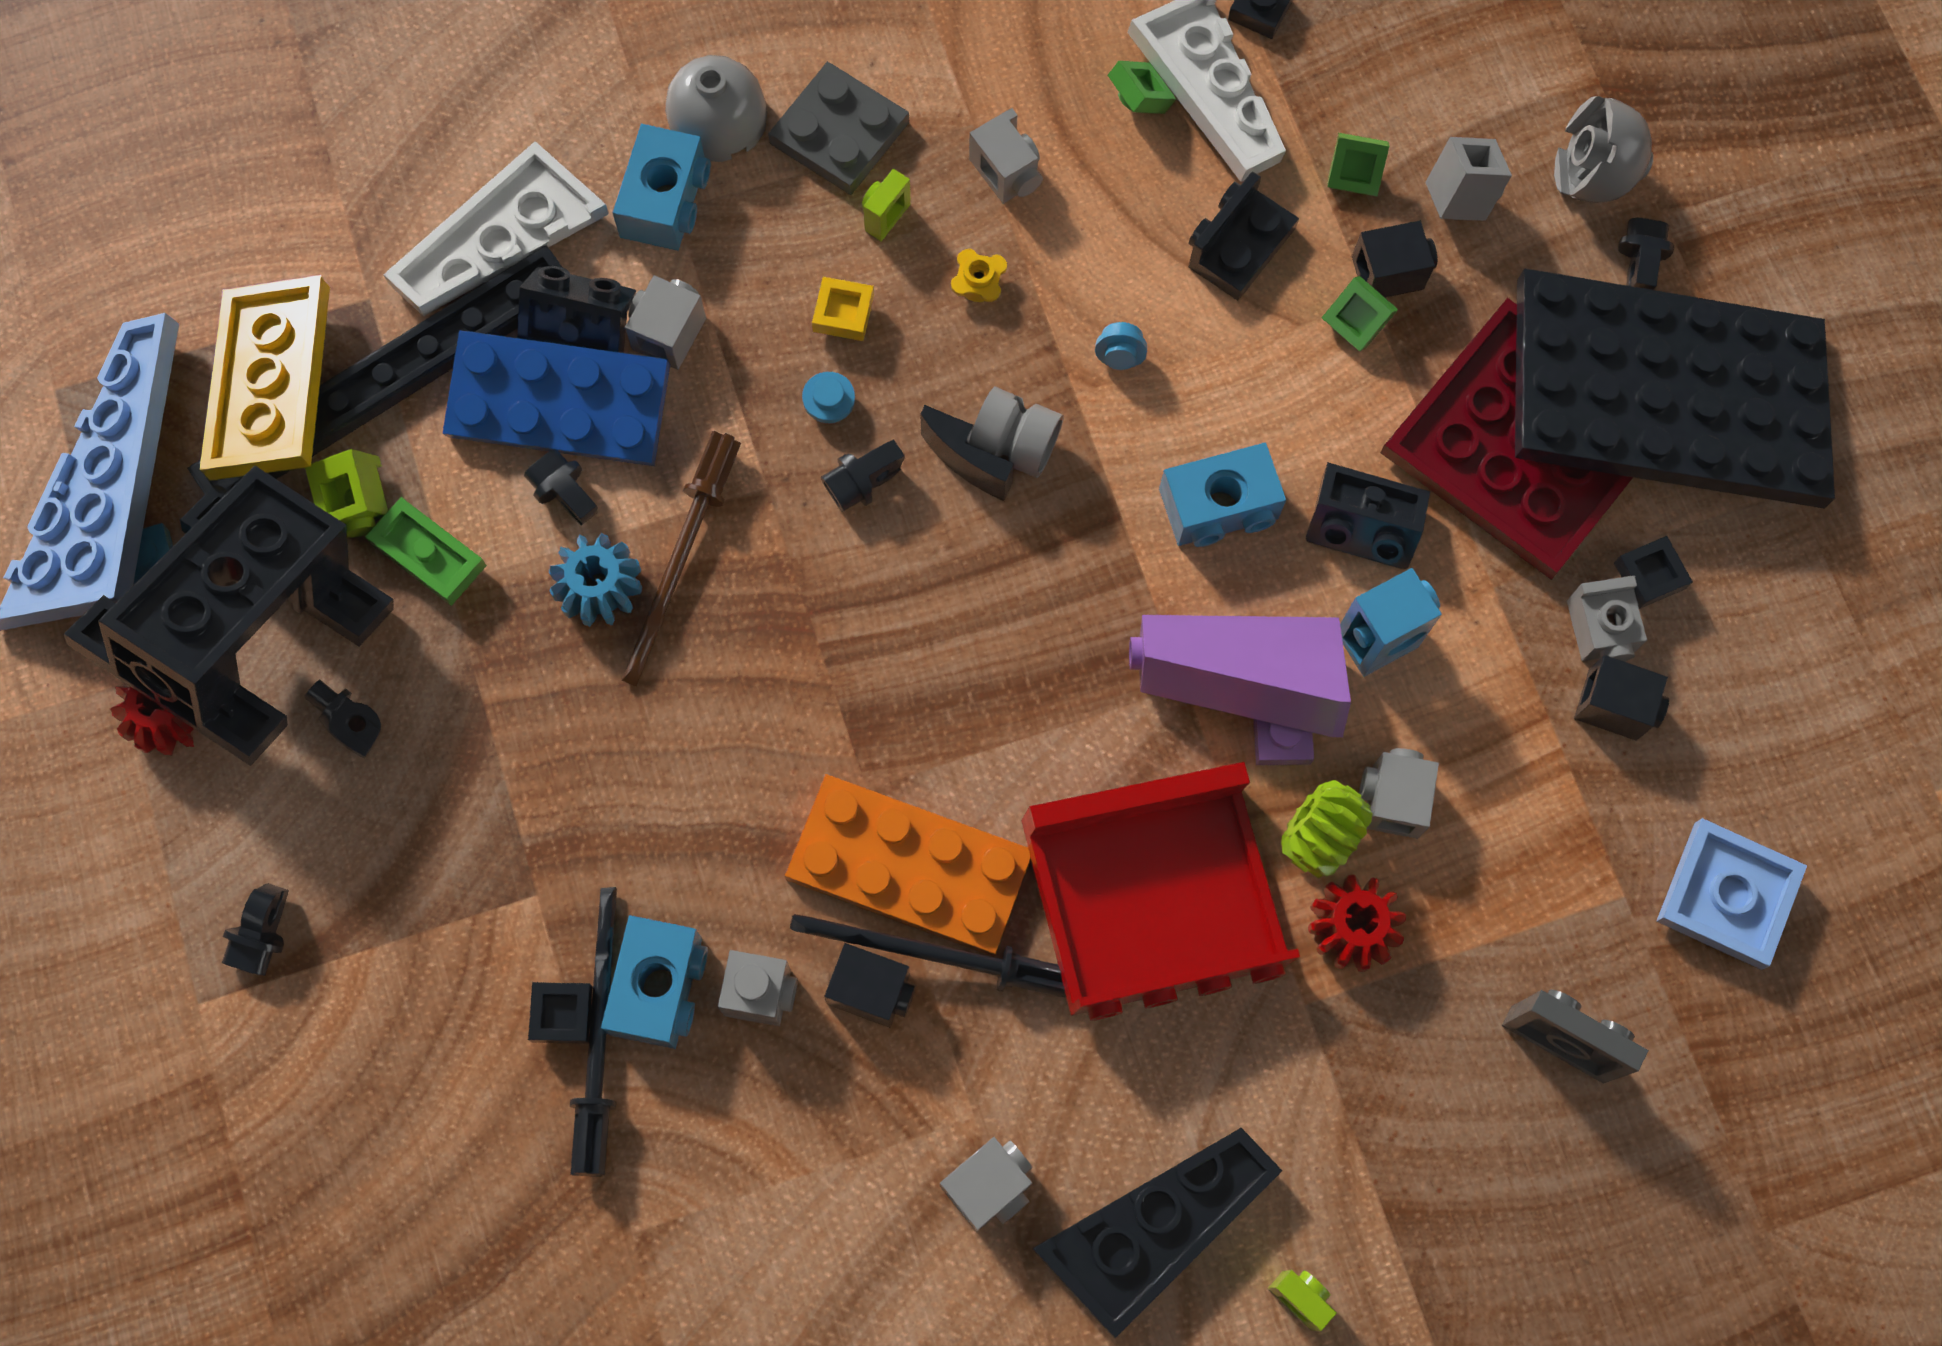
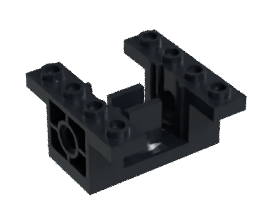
M254 466L229 491L216 483L180 519L181 529L186 534L117 603L103 595L64 633L68 646L250 766L288 726L287 715L240 685L236 653L287 599L293 603L294 611L299 614L303 611L307 612L358 647L394 610L393 598L349 570L347 525L257 466Z

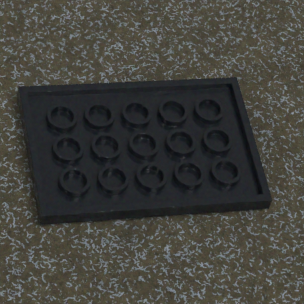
M1524 268L1517 279L1515 458L1825 509L1835 499L1825 319Z

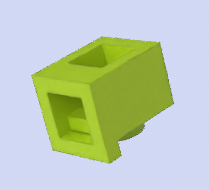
M349 449L311 464V467L305 468L314 504L346 524L347 537L367 535L376 525L375 520L381 519L388 512L377 469L382 467L379 456L354 449Z

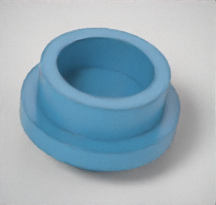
M1116 322L1106 326L1102 334L1097 338L1095 354L1102 363L1116 370H1126L1141 364L1146 359L1148 346L1143 338L1142 331L1137 326L1126 322Z
M822 372L810 378L805 384L802 393L803 405L806 412L813 419L823 423H836L847 417L852 411L855 404L854 388L845 376L836 372Z

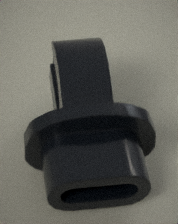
M1639 217L1628 221L1627 234L1621 237L1618 244V251L1627 257H1631L1627 273V286L1654 290L1657 286L1660 261L1668 259L1674 252L1673 243L1668 241L1669 225L1666 222Z
M893 439L859 459L852 454H845L837 459L839 466L821 476V480L842 512L859 502L867 506L872 503V488L884 484L899 473L905 455Z
M557 449L547 452L525 471L524 477L536 489L533 496L539 503L545 504L556 498L581 526L598 513L597 505L575 482L582 471L580 464L575 460L568 462Z
M319 679L305 694V699L322 712L319 717L320 722L339 743L360 757L365 758L381 732V722L377 713L368 705L350 700L349 698L352 693L346 688L337 694ZM353 718H361L366 726L362 731L354 732L350 729L349 722Z
M267 883L252 891L242 912L240 926L225 929L223 937L228 939L229 942L222 960L223 964L252 974L266 975L272 954L282 953L284 940L276 933L284 910L289 892L288 889Z

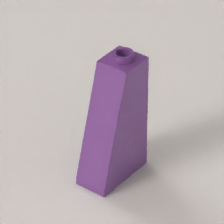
M1142 615L1140 637H1130L1129 667L1130 670H1139L1140 692L1329 737H1343L1351 698L1340 620L1337 617Z

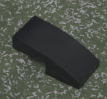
M924 405L920 413L921 436L929 447L948 467L963 479L982 491L1004 501L1013 483L1014 463L969 445L974 427L973 424Z

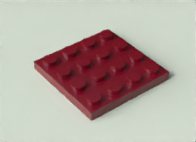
M1507 297L1384 444L1380 453L1552 580L1633 477L1515 458L1517 304Z

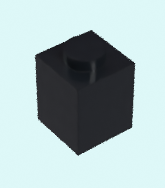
M1421 220L1361 232L1351 256L1357 277L1361 276L1385 298L1424 290L1438 262L1435 243L1431 238L1426 239Z
M1603 655L1588 670L1574 719L1637 741L1651 728H1659L1666 716L1669 697L1663 696L1668 677Z
M844 943L824 998L829 1006L891 1028L895 1014L905 1018L917 985L908 982L910 977V967L908 965Z

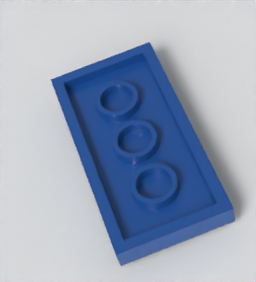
M459 330L442 434L449 438L548 452L557 449L562 454L655 467L671 364L668 359Z

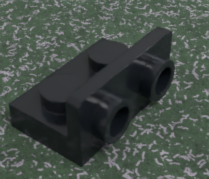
M1253 171L1241 185L1237 182L1230 185L1219 202L1218 208L1221 209L1212 221L1207 218L1203 219L1194 230L1188 243L1193 247L1188 268L1237 301L1294 232L1299 221L1297 216L1258 191L1261 176Z
M558 266L538 267L519 289L517 338L624 353L627 311L636 295V290L621 286L619 282L609 278L590 279L572 275L567 269Z
M1327 462L1315 510L1307 530L1306 541L1396 568L1408 569L1423 534L1430 491Z

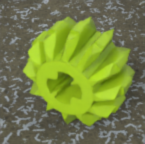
M1336 780L1318 785L1313 794H1308L1305 802L1296 809L1294 817L1287 823V830L1282 835L1281 840L1282 853L1292 859L1291 863L1305 873L1308 871L1317 878L1334 874L1340 865L1346 864L1348 857L1357 850L1361 839L1367 835V827L1372 822L1371 805L1361 799L1362 795L1350 786H1344Z

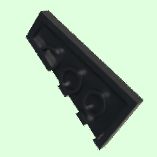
M1239 1128L1032 1248V1250L1113 1338H1116L1283 1170L1242 1128Z

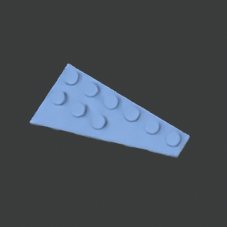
M166 313L122 324L97 377L99 383L103 385L92 410L82 409L74 426L81 431V434L72 454H61L27 526L29 532L33 534L28 548L21 561L11 560L3 577L10 581L11 584L0 605V631L81 616L103 595L117 603L133 587L179 323Z

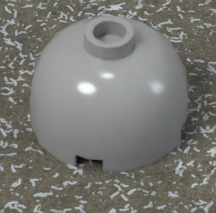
M707 55L693 59L676 73L668 86L665 112L670 130L700 136L704 156L710 159V161L723 162L731 160V154L740 152L745 147L748 152L756 146L765 132L767 107L759 81L745 65L729 57Z
M1600 96L1589 98L1578 108L1565 129V132L1573 135L1567 150L1558 147L1555 158L1554 178L1557 189L1561 193L1570 195L1572 198L1580 201L1599 203L1619 199L1633 189L1640 180L1645 178L1652 167V139L1648 123L1634 108L1619 100Z

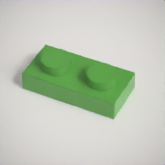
M402 497L365 536L373 547L450 606L454 604L487 566L480 556Z

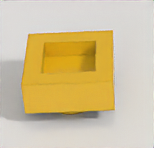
M823 277L812 319L813 332L864 341L874 298V286Z

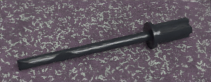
M616 887L600 889L585 1098L570 1099V1107L575 1108L570 1174L572 1176L601 1177V1175H605L610 1110L616 1108V1101L602 1098L607 1033L601 1029L610 993L617 898Z
M792 915L790 929L796 932L998 976L997 990L1002 992L1005 986L1011 988L1014 986L1066 998L1058 964L1022 957L1019 954L1012 953L1013 948L1011 946L1005 947L1002 959L813 917Z

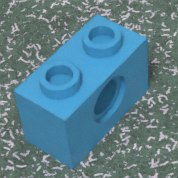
M646 124L640 125L612 212L620 238L679 251L684 233L690 234L695 225L697 205L694 203L697 190L698 188L705 189L710 175L711 162L710 159L704 156L700 136ZM664 185L674 186L671 190L666 192L656 191L659 187Z
M1266 442L1164 469L1159 486V492L1178 546L1193 542L1194 546L1203 547L1220 541L1224 538L1225 533L1244 529L1246 533L1265 530L1274 525L1276 520L1279 519L1286 502ZM1217 492L1229 494L1236 504L1229 507L1220 506L1213 501L1211 495Z
M1410 568L1354 599L1341 621L1340 627L1343 645L1363 677L1410 653L1421 645L1442 615L1439 610V598L1435 590L1426 580L1420 581L1413 568Z
M629 915L601 1025L602 1030L610 1036L676 1049L679 1035L687 1037L693 1021L695 1003L687 1001L692 980L702 979L707 962L708 947L701 945L702 937L697 929ZM657 970L669 971L673 978L669 991L660 997L645 995L644 983L647 977Z

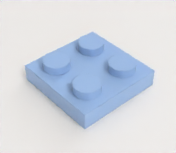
M1701 818L1694 823L1656 922L1761 970L1771 965L1807 865Z

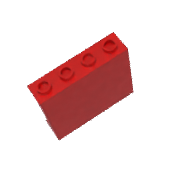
M1245 762L1029 806L1021 822L1057 963L1061 971V978L1071 1016L1088 1012L1090 1021H1097L1122 1014V1004L1143 1000L1145 1009L1154 1008L1177 1001L1176 992L1197 987L1199 996H1206L1232 988L1231 979L1250 975L1253 984L1275 980L1285 976L1284 967L1300 957L1298 948L1287 951L1242 791L1250 784Z

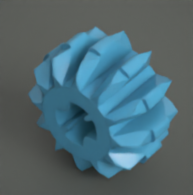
M601 533L596 539L595 544L589 545L586 537L579 535L577 538L579 549L575 552L569 548L560 547L558 553L565 564L550 566L549 574L556 581L551 586L550 593L554 601L563 602L561 610L566 617L572 618L580 613L583 624L590 627L595 622L597 615L601 614L606 624L613 625L615 617L612 611L619 608L623 612L631 613L633 606L627 596L639 595L642 592V585L635 578L641 572L640 564L637 559L628 558L630 554L629 548L622 541L611 547L609 537ZM604 574L605 580L603 582L597 578L598 585H587L586 581L589 578L595 582L593 575Z

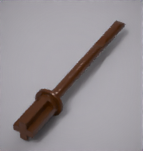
M712 431L692 483L685 484L684 493L693 498V502L621 680L633 686L638 684L708 505L723 506L725 499L721 494L741 446V443L734 440L735 437L730 434H720Z

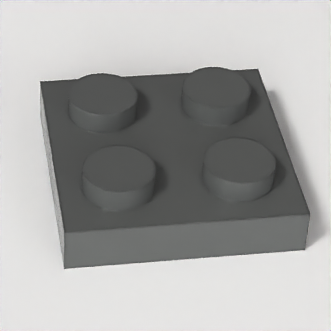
M827 61L768 133L769 143L849 195H852L909 124V112Z
M1552 989L1548 993L1540 990L1511 1006L1502 1024L1503 1027L1603 1084L1638 1072L1649 1051L1633 1042L1635 1035L1624 1026L1606 1019L1601 1020V1022L1592 1019L1580 1012L1582 1005L1577 1000L1565 993Z

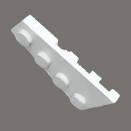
M1174 0L1131 20L1127 32L1240 182L1244 181L1252 171L1258 174L1281 162L1286 149L1263 98L1256 96L1249 82L1252 74L1245 59H1239L1231 42L1233 32L1227 19L1220 18L1215 7L1216 0Z
M535 141L383 275L395 291L421 315L425 316L489 281L543 246L547 245L549 248L607 216L609 212L606 204Z

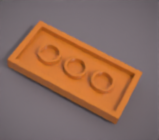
M825 774L785 873V879L995 957L1031 857L1028 847Z

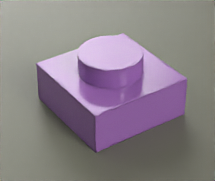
M1254 719L1256 765H1311L1314 760L1312 732Z

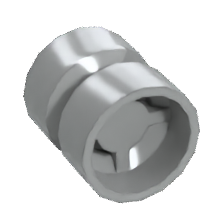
M994 386L980 409L970 436L969 445L997 457L1002 455L1008 456V460L1014 463V469L1038 478L1054 449L1063 424L1064 415L1038 404L1025 409L1023 398Z

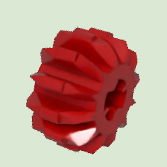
M115 686L116 694L123 698L124 701L109 709L114 718L122 721L117 727L121 737L127 741L134 740V746L143 753H151L157 748L163 755L172 756L177 740L185 747H194L193 737L190 735L194 728L168 711L158 709L159 705L132 687Z
M1355 874L1348 875L1344 879L1343 889L1331 881L1323 888L1327 900L1315 899L1310 906L1314 914L1322 919L1315 920L1308 925L1309 933L1326 935V939L1319 944L1316 950L1320 955L1327 954L1332 948L1337 950L1338 954L1334 965L1339 969H1343L1348 964L1351 956H1353L1355 967L1359 972H1366L1370 969L1371 957L1376 962L1384 965L1391 959L1390 950L1387 946L1399 947L1403 944L1404 936L1392 927L1402 925L1406 921V914L1400 911H1389L1388 907L1398 898L1397 893L1394 891L1388 892L1383 898L1376 895L1379 888L1378 878L1372 877L1366 883L1363 890H1361L1359 880ZM1362 915L1368 924L1353 932L1349 929L1347 922L1351 918Z

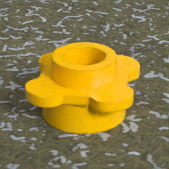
M973 249L962 250L957 256L958 274L951 280L952 291L956 295L964 296L974 302H993L997 300L1001 295V288L999 286L1000 276L1007 270V262L1004 257L998 254L991 257L978 255ZM982 272L984 276L981 279H977L974 274Z

